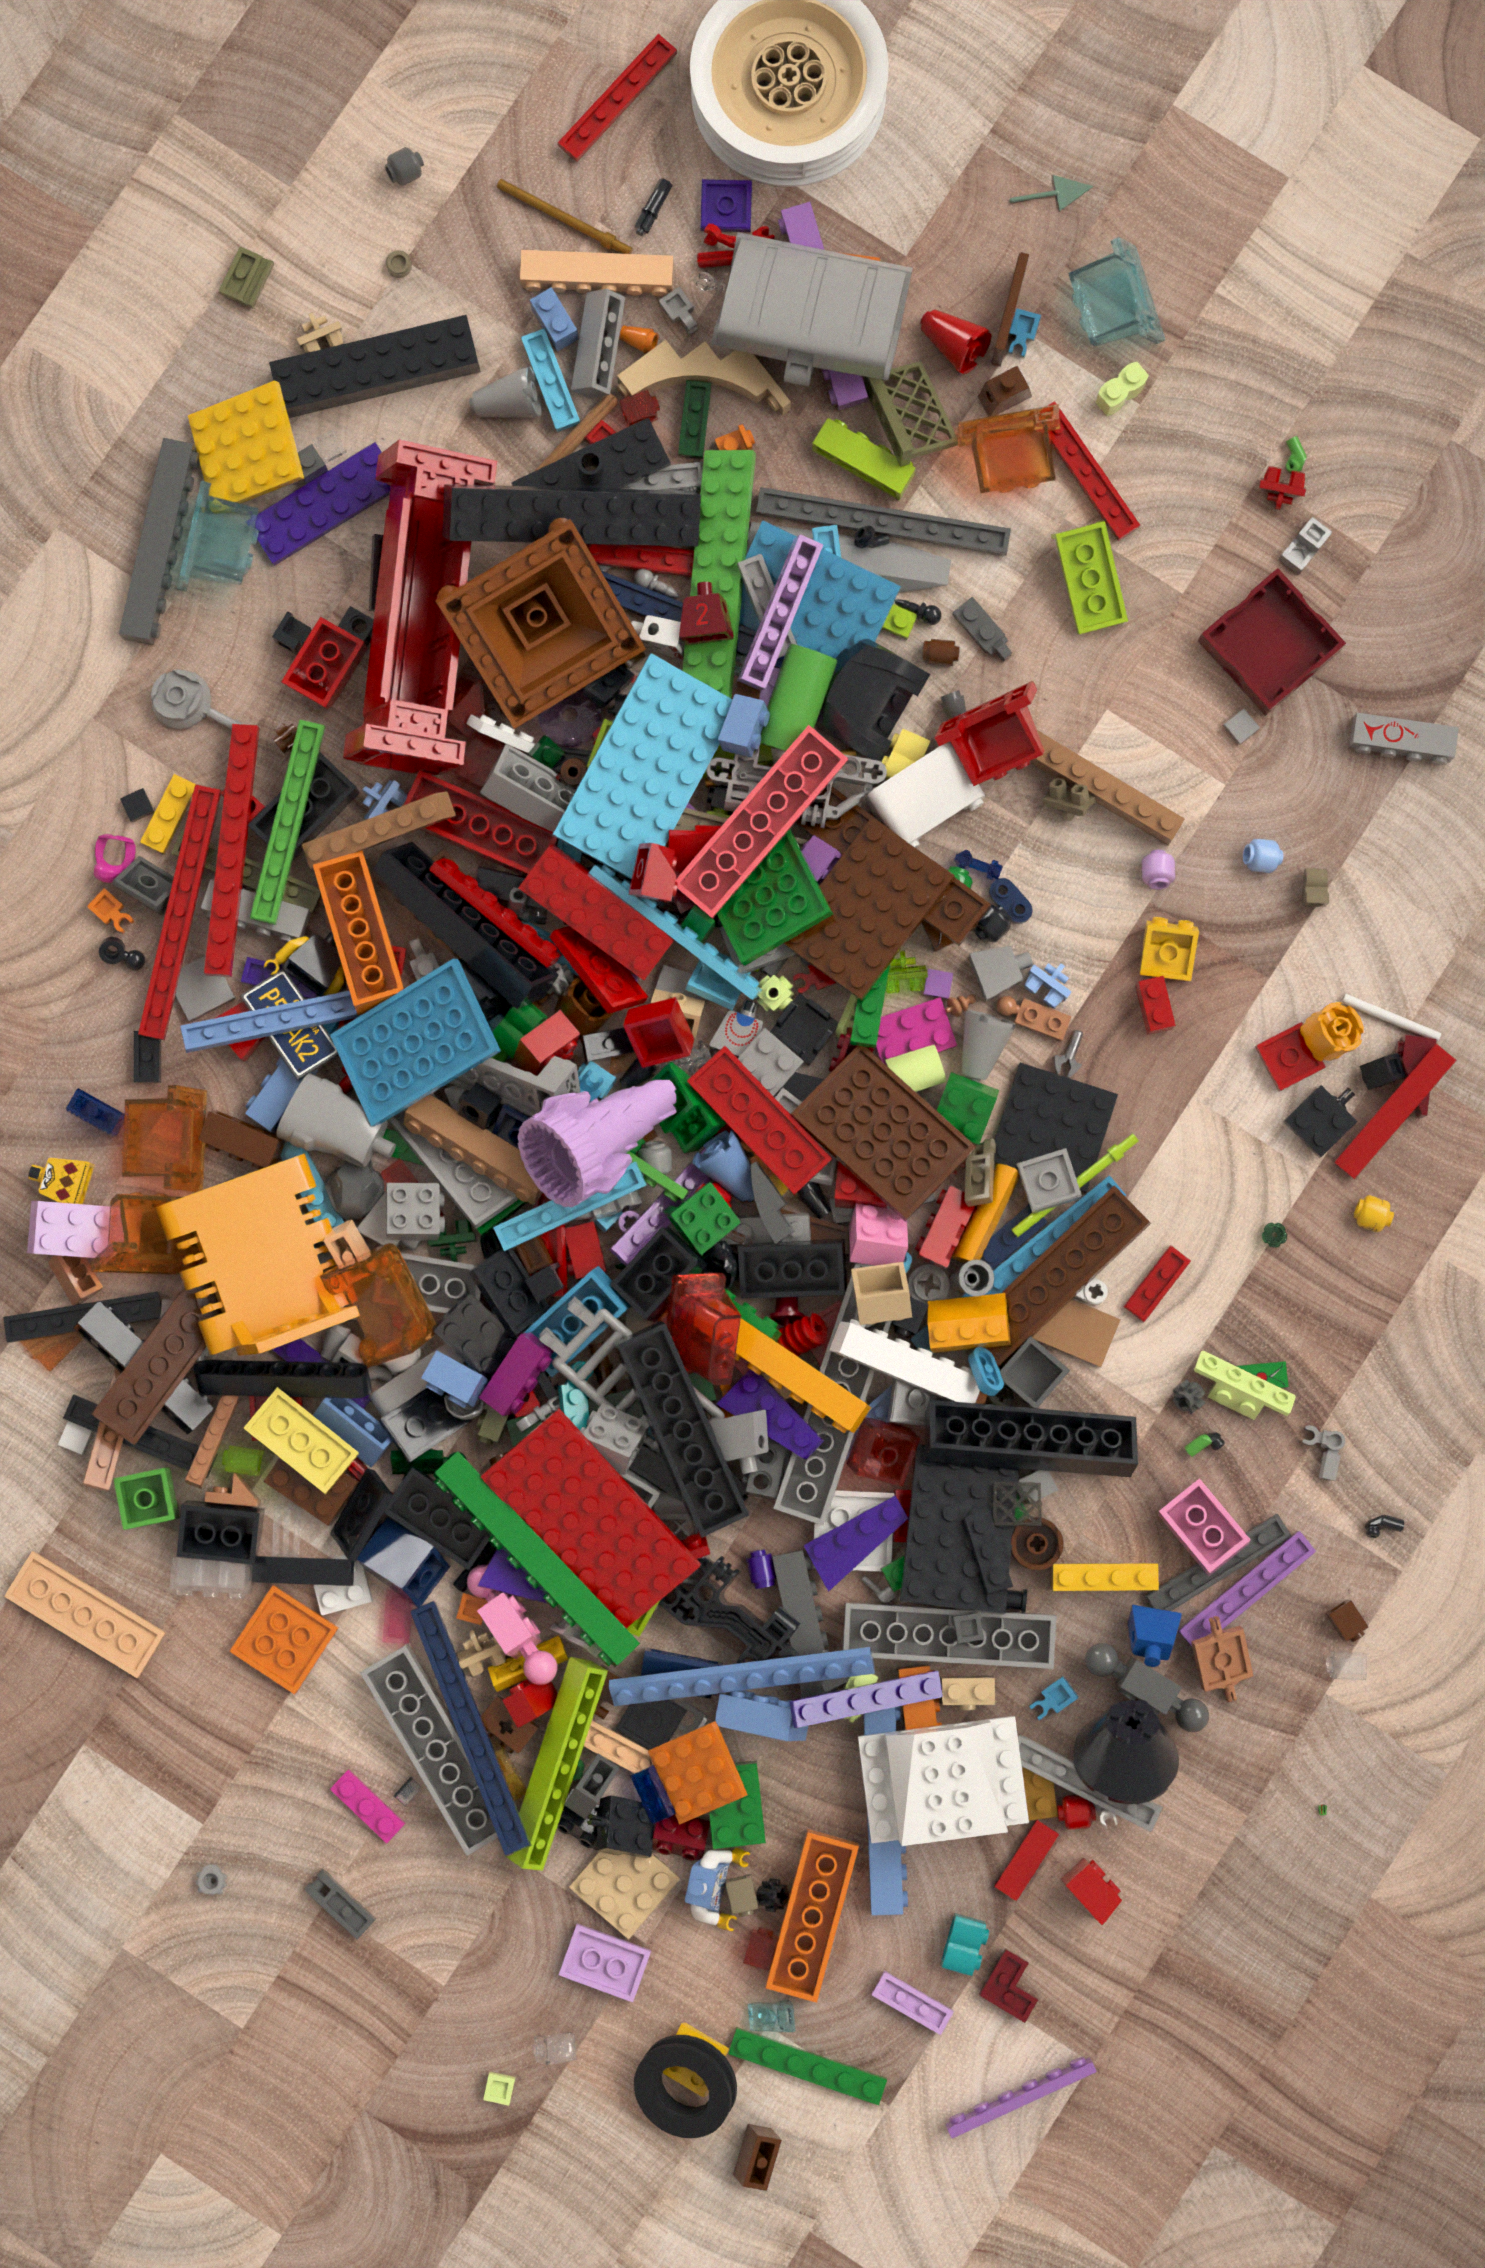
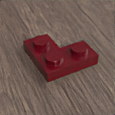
M1005 1948L982 1987L979 1996L1026 2023L1038 2002V1998L1016 1985L1029 1962Z

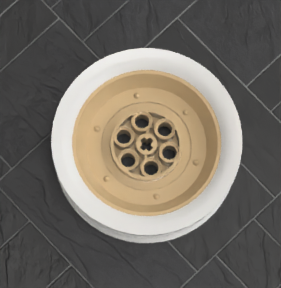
M718 0L701 22L693 42L690 58L692 108L699 131L714 154L732 170L751 180L768 185L784 187L805 186L829 179L852 165L869 147L883 118L889 63L881 29L874 16L861 0ZM795 54H801L804 56V58L801 60H795L794 58H792V56ZM777 58L779 62L771 64L767 60ZM810 73H817L820 77L811 79L808 75ZM762 80H766L770 84L766 87H762L758 83ZM806 95L809 96L811 100L808 102H803L799 100V98L801 96ZM782 99L786 104L778 106L774 101Z

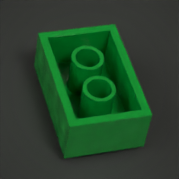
M757 1760L734 1763L748 1795L709 1812L713 1849L766 1843Z

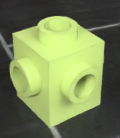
M767 975L759 982L758 987L762 991L758 995L760 998L757 1002L766 1011L770 1009L775 1012L779 1009L784 1011L790 1002L793 1001L791 997L794 993L790 990L793 985L783 975L780 978L776 975L770 978ZM772 988L778 990V996L775 998L769 995V991Z

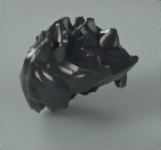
M726 1241L723 1243L717 1242L702 1254L701 1259L707 1266L701 1272L716 1282L713 1287L719 1291H722L723 1288L729 1289L739 1277L738 1254H734L731 1249V1245L727 1244Z

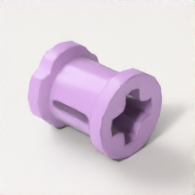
M634 1211L622 1213L618 1221L622 1232L625 1233L629 1229V1227L627 1229L624 1227L627 1224L625 1219L627 1217L638 1219L640 1217L639 1214Z

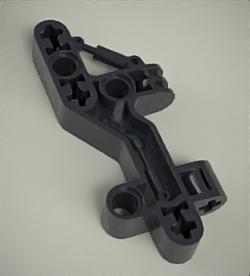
M723 1556L719 1557L716 1562L708 1557L697 1559L701 1563L698 1569H702L705 1575L692 1591L688 1592L679 1584L673 1589L676 1593L675 1602L668 1601L665 1596L658 1603L684 1625L727 1628L748 1646L738 1658L736 1664L745 1663L747 1657L754 1659V1661L785 1658L786 1656H800L787 1641L801 1623L780 1606L768 1621L764 1623L744 1605L729 1603L725 1599L726 1589L740 1571L738 1569L733 1571L730 1563L725 1564ZM713 1574L716 1576V1581L710 1579ZM720 1580L723 1582V1585L721 1587L717 1583ZM704 1585L712 1589L711 1599H706L702 1595ZM693 1607L694 1616L689 1618L687 1616L689 1613L687 1609ZM781 1648L782 1650L778 1652L779 1655L773 1657L772 1655Z

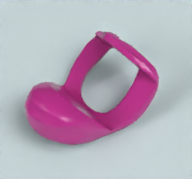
M100 835L95 845L97 862L94 866L95 878L105 883H112L134 861L136 854L134 841L119 835ZM109 839L125 842V859L121 865H110L104 860L103 853Z

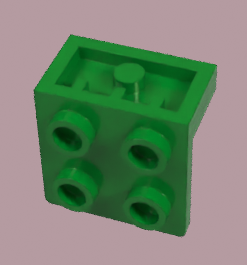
M710 1182L679 1207L670 1205L663 1211L688 1246L700 1255L740 1224L738 1217Z

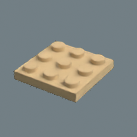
M598 1852L569 1888L629 1940L681 1877L653 1853L650 1858H641L626 1854L613 1855Z

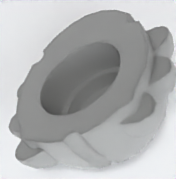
M210 1864L205 1866L203 1871L197 1873L198 1880H196V1885H199L198 1892H203L207 1895L223 1894L222 1888L227 1886L225 1882L227 1875L222 1873V1870L217 1865Z

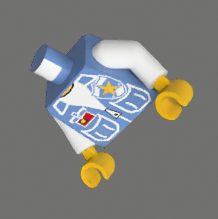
M738 1847L732 1852L730 1850H709L704 1854L703 1858L693 1864L685 1896V1903L691 1905L693 1918L707 1924H717V1927L723 1930H734L729 1928L728 1922L730 1919L737 1920L736 1916L726 1913L719 1914L718 1912L720 1910L729 1863L732 1861L741 1867H747L749 1863L743 1861L742 1858L745 1855H750L749 1852Z

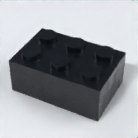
M661 1227L610 1285L645 1320L656 1322L707 1264L672 1229Z

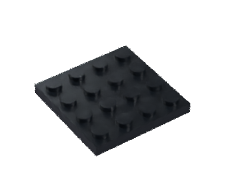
M1020 1062L994 1140L996 1143L994 1163L1004 1164L1018 1170L1017 1163L1066 1148L1077 1178L1097 1162L1118 1094ZM1090 1181L1083 1185L1080 1191L1087 1192Z

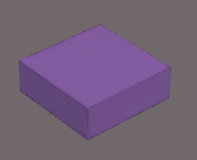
M928 969L923 995L948 999L953 973Z

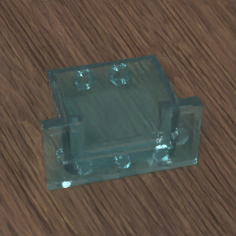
M1121 237L1115 238L1110 241L1114 253L1068 273L1074 290L1072 299L1075 306L1080 309L1082 316L1079 318L1082 329L1087 332L1091 345L1098 346L1136 334H1140L1141 337L1155 344L1165 341L1135 245Z
M201 481L177 590L187 592L190 578L241 585L245 568L250 569L254 554L249 553L251 543L256 544L259 529H255V523L259 508L209 496L211 483Z

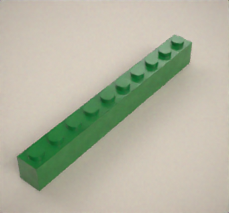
M458 1451L434 1473L433 1476L436 1478L434 1484L443 1493L448 1491L454 1497L452 1500L453 1504L461 1512L466 1510L473 1517L470 1520L471 1523L480 1532L484 1529L491 1536L488 1539L489 1542L498 1551L502 1548L509 1555L506 1558L507 1561L516 1570L521 1568L527 1574L525 1580L534 1589L539 1587L545 1593L543 1599L553 1609L557 1606L564 1613L561 1616L562 1619L571 1628L575 1625L582 1632L579 1635L580 1638L589 1647L594 1645L600 1651L598 1657L607 1666L611 1664L614 1667L618 1666L640 1644L528 1524L495 1494L481 1478V1475Z

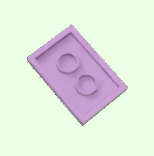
M577 1923L559 1975L633 2002L651 1950Z

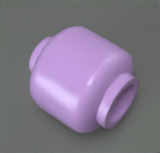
M1153 850L1142 859V879L1151 889H1166L1175 880L1174 857L1167 854L1164 850Z

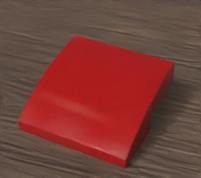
M695 825V830H669V848L675 850L674 856L677 857L674 869L676 879L721 826Z

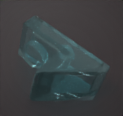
M789 1999L776 2003L753 2002L748 2004L750 2031H796L794 2008Z

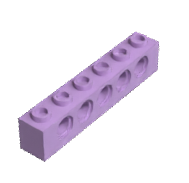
M800 534L794 538L737 681L760 691L766 688L823 544Z

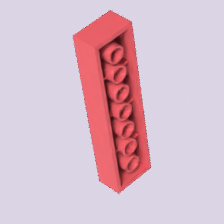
M808 725L675 880L678 883V889L713 919L848 762V758Z

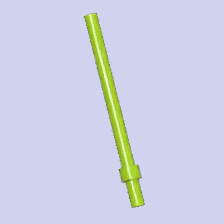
M1132 1133L1118 1145L1114 1144L1110 1147L1106 1155L1076 1178L1079 1189L1112 1162H1118L1123 1158L1124 1153L1139 1142L1137 1137ZM1056 1207L1031 1213L1012 1228L1011 1231L1018 1238Z

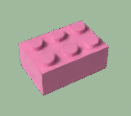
M1200 1478L1159 1511L1158 1516L1208 1576L1250 1543V1538Z

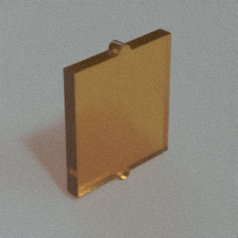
M74 1332L20 1342L33 1354V1359H38L51 1372L83 1339Z

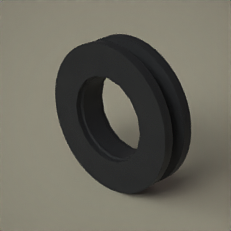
M672 2035L657 2041L647 2051L635 2072L634 2092L642 2112L659 2129L681 2138H700L716 2131L725 2121L736 2101L737 2081L731 2064L715 2046L694 2036ZM678 2066L686 2067L696 2072L704 2080L709 2090V2101L705 2105L697 2107L685 2106L675 2101L667 2093L663 2085V2071L666 2068Z

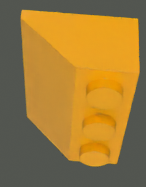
M1006 1293L928 1301L929 1343L933 1353L1011 1345Z

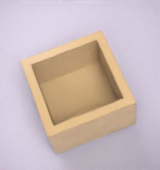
M903 1262L851 1269L860 1325L912 1318L910 1294Z

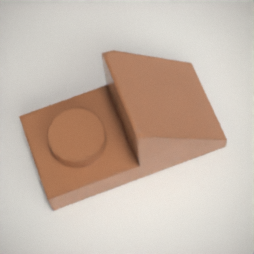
M239 1473L233 1474L232 1493H228L229 1488L214 1486L213 1491H205L204 1502L260 1506L261 1500Z

